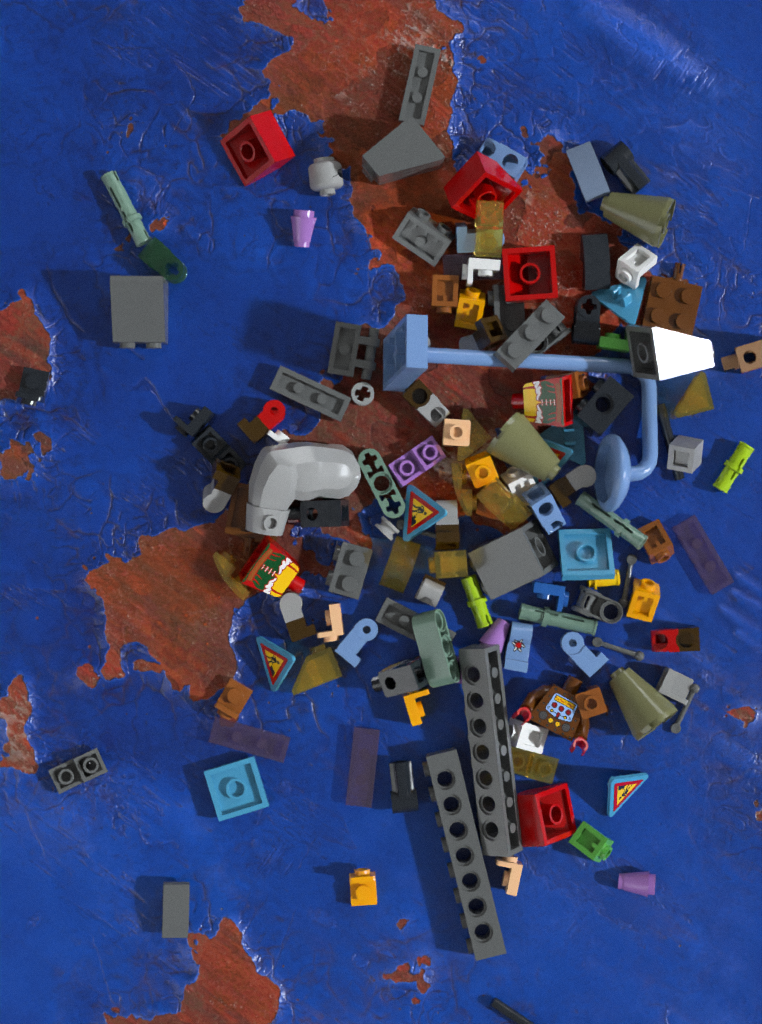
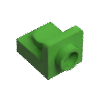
M626 328L624 339H620L621 335L615 333H605V337L600 336L596 349L628 353L629 345Z
M583 821L569 840V843L591 860L600 862L609 857L613 850L611 846L614 841L604 836L586 821Z

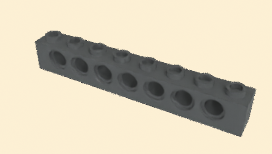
M473 644L458 650L465 701V716L468 727V741L471 752V767L473 769L474 793L477 803V818L480 829V844L482 846V855L510 857L522 851L523 846L499 644Z
M451 747L425 754L427 760L422 761L425 777L431 776L433 786L428 787L431 801H437L439 811L434 812L438 828L443 827L445 837H441L444 853H450L452 862L447 863L450 878L456 877L458 887L453 888L456 903L462 902L464 910L463 913H459L462 928H468L470 938L465 939L469 954L474 953L476 961L506 954L456 747ZM442 771H447L452 775L451 781L447 784H441L437 780L438 774ZM447 797H455L458 800V804L453 809H447L443 805L444 800ZM455 822H460L464 825V830L460 834H453L450 832V826ZM467 848L470 850V855L467 859L461 860L456 857L457 850ZM467 873H473L477 877L476 881L471 885L462 882L463 876ZM477 898L483 902L480 909L472 910L468 907L472 899ZM479 924H485L489 927V930L484 935H478L475 933V928Z

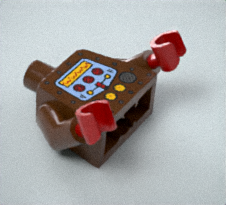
M571 675L567 677L562 688L550 683L529 692L520 708L512 714L513 719L519 714L523 717L521 726L532 720L571 742L574 739L569 748L571 753H573L576 746L582 749L581 756L588 749L589 718L582 719L575 699V694H577L582 681Z

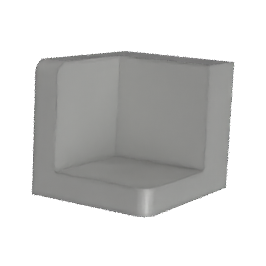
M678 435L669 444L667 469L692 474L701 464L704 439Z
M665 666L655 689L659 693L687 705L688 700L686 697L694 681Z

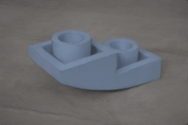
M589 141L567 150L568 160L585 202L587 203L610 194L608 184L591 142Z

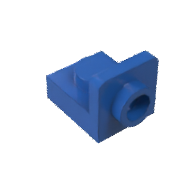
M532 581L531 592L537 593L536 598L552 600V596H556L554 611L562 612L563 607L568 605L569 592L565 591L566 586Z

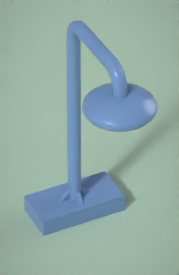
M406 314L383 340V391H405L428 369V363L490 367L506 366L493 355L496 351L428 347V315ZM531 353L518 367L633 375L631 359ZM638 378L641 384L642 408L641 462L636 466H631L627 447L616 434L606 435L599 444L594 465L596 472L594 490L596 499L605 512H614L618 509L628 493L630 482L643 480L656 467L658 459L656 380Z

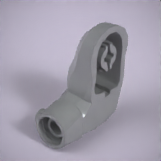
M294 442L262 448L254 463L249 481L245 529L262 535L282 536L290 513L289 506L295 499L300 501L316 498L338 500L349 496L356 489L361 478L360 466L353 452L344 445L313 442Z

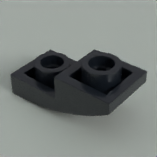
M607 233L581 234L582 288L584 290L610 289V254Z
M209 424L190 441L211 465H213L216 458L240 467V471L247 465Z

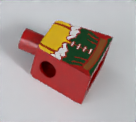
M571 374L525 383L523 385V393H513L511 398L512 407L514 409H524V415L529 422L557 427H566L574 424Z
M269 535L264 536L238 573L241 583L275 597H280L286 588L298 594L305 585V580L296 575L300 569L296 559Z

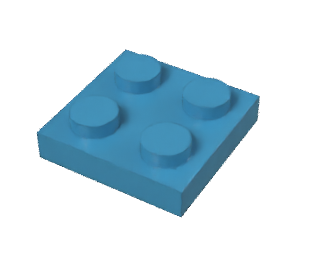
M610 528L558 530L562 581L614 579L615 568Z
M254 755L204 770L219 822L269 807Z

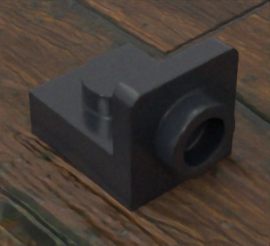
M24 367L19 391H16L15 397L22 398V404L35 407L37 402L45 403L51 373Z
M206 406L202 410L198 407L188 418L191 421L188 425L178 416H175L173 420L177 425L174 428L184 437L190 434L195 438L215 414Z

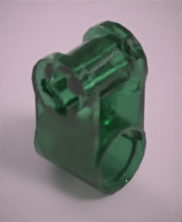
M155 236L138 254L142 261L172 284L182 283L187 277L188 271L184 263L173 255L172 251ZM171 266L177 267L179 271L177 275L171 274L169 270Z

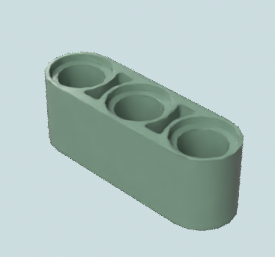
M434 609L414 614L412 617V627L429 685L432 688L458 683L460 680V670L444 613L440 609Z

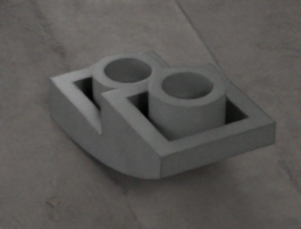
M95 748L49 769L48 772L58 794H61L108 772L98 749Z
M163 882L162 938H188L189 882Z

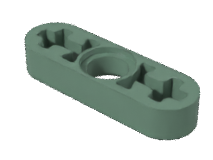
M375 449L363 450L358 457V464L383 513L389 518L400 517L405 511V502L381 455ZM367 453L370 456L375 455L377 457V460L374 461L377 469L380 466L384 469L383 472H377L371 478L367 474L368 472H373L369 465L364 466L362 463L365 460L364 455ZM378 476H385L389 480V487L385 491H378L374 487V480ZM394 489L396 495H391L394 502H400L399 512L397 514H394L393 511L388 512L386 507L389 506V502L386 498L381 501L380 495H386Z

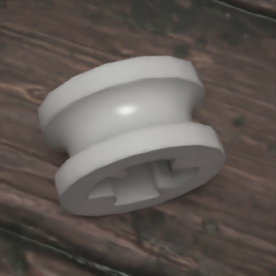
M360 382L354 385L351 390V397L355 404L366 406L372 402L374 390L370 384ZM362 387L368 388L367 393L370 392V397L359 401L357 399L359 396H355L356 390H361Z
M382 516L381 523H376L374 526L392 541L393 534H398L400 531Z

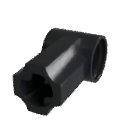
M619 141L599 157L605 169L611 175H616L630 194H636L651 181L634 161V155L622 141Z
M411 760L389 762L393 814L419 811Z

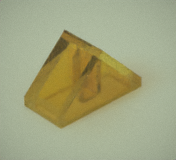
M699 371L695 374L672 412L671 418L678 419L714 409L706 373Z
M462 409L461 420L471 421L470 444L467 447L457 446V462H462L491 439L469 409Z
M396 536L379 585L404 593L421 544L413 541L407 542L402 537Z

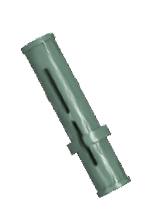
M116 170L107 172L101 177V180L123 219L122 224L124 228H127L136 247L149 243L152 239L141 221L142 216L134 208Z
M586 491L577 499L575 505L614 531L616 537L619 538L621 536L638 550L647 541L648 536L630 524V520L627 518L622 519L614 512H605L600 507L598 501L587 494Z
M521 603L518 612V619L540 623L542 627L549 625L592 636L595 635L598 625L597 619L550 610V607L547 606L541 608Z

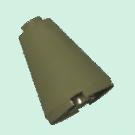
M611 192L609 196H604L600 210L604 211V218L650 246L660 248L668 231L666 229L668 223L672 220L676 200L665 196Z
M521 412L515 413L500 429L501 433L497 438H493L487 448V452L491 456L542 481H545L547 478L552 480L561 470L558 466L560 463L559 458Z
M620 667L610 675L612 678L609 682L629 729L637 741L647 736L656 727L666 722L678 712L673 703L631 668L625 670L623 667Z

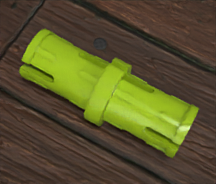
M740 441L730 459L724 462L723 465L725 467L713 486L727 494L737 476L743 473L744 470L742 468L755 449Z
M476 574L460 579L468 599L466 602L467 606L473 612L477 628L480 629L493 624L486 605V595L483 596Z

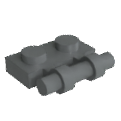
M336 321L327 373L353 378L356 367L362 369L361 379L371 381L372 372L376 370L377 363L374 360L376 348L380 346V339H378L380 329L370 327L368 337L360 336L362 325ZM359 344L366 346L364 360L356 359Z

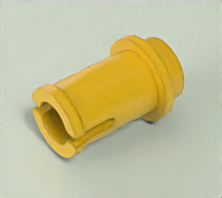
M615 569L614 579L587 580L588 588H593V590H597V587L620 586L618 569Z

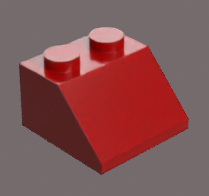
M271 110L249 116L220 140L244 186H248L281 168L296 156Z
M478 151L443 187L451 208L485 225L492 224L523 191L522 187L495 160Z
M555 245L502 249L505 302L539 303L544 302L546 299L549 302L558 299Z
M567 782L528 789L517 793L523 847H543L574 835L577 829Z

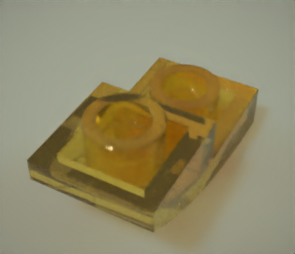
M477 200L475 257L501 258L503 201Z
M451 463V480L456 499L465 516H472V510H477V495H472V489H462V484L467 482V470L462 469V463Z
M497 477L476 495L512 531L532 515V512L516 494L513 495Z
M216 551L213 554V559L219 573L231 590L244 601L251 591L247 589L249 586L241 583L239 576L236 578L231 576L238 568L234 565L236 560L226 551H223L222 554Z
M511 746L515 774L549 784L553 783L559 761L558 758Z

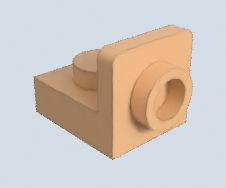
M444 419L442 446H469L471 421Z
M340 603L329 604V610H325L327 626L332 625V630L317 632V638H323L324 642L339 640V635H344Z
M515 855L510 857L496 856V865L509 868L508 871L504 870L501 886H505L506 894L517 896L523 868L522 862L517 860L518 857Z

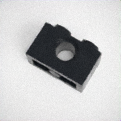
M611 376L605 380L600 378L591 388L594 393L588 400L583 398L574 408L577 413L573 418L596 438L605 432L634 397ZM598 398L605 400L607 403L605 412L597 410L595 403Z

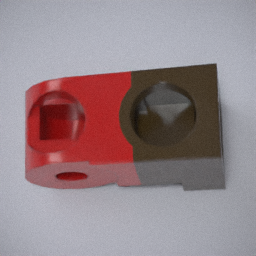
M270 400L264 405L263 411L250 423L244 417L237 425L256 445L267 435L269 430L272 431L283 421L286 415L285 406L278 400Z
M698 626L650 631L652 652L700 651Z

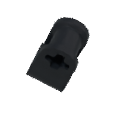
M585 295L575 302L571 328V344L598 346L601 305L598 298L593 295ZM587 300L589 305L593 306V310L588 311V314H586L585 309L581 308V305L585 304Z

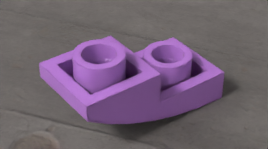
M430 436L389 464L387 469L400 488H402L446 458V455L434 437Z

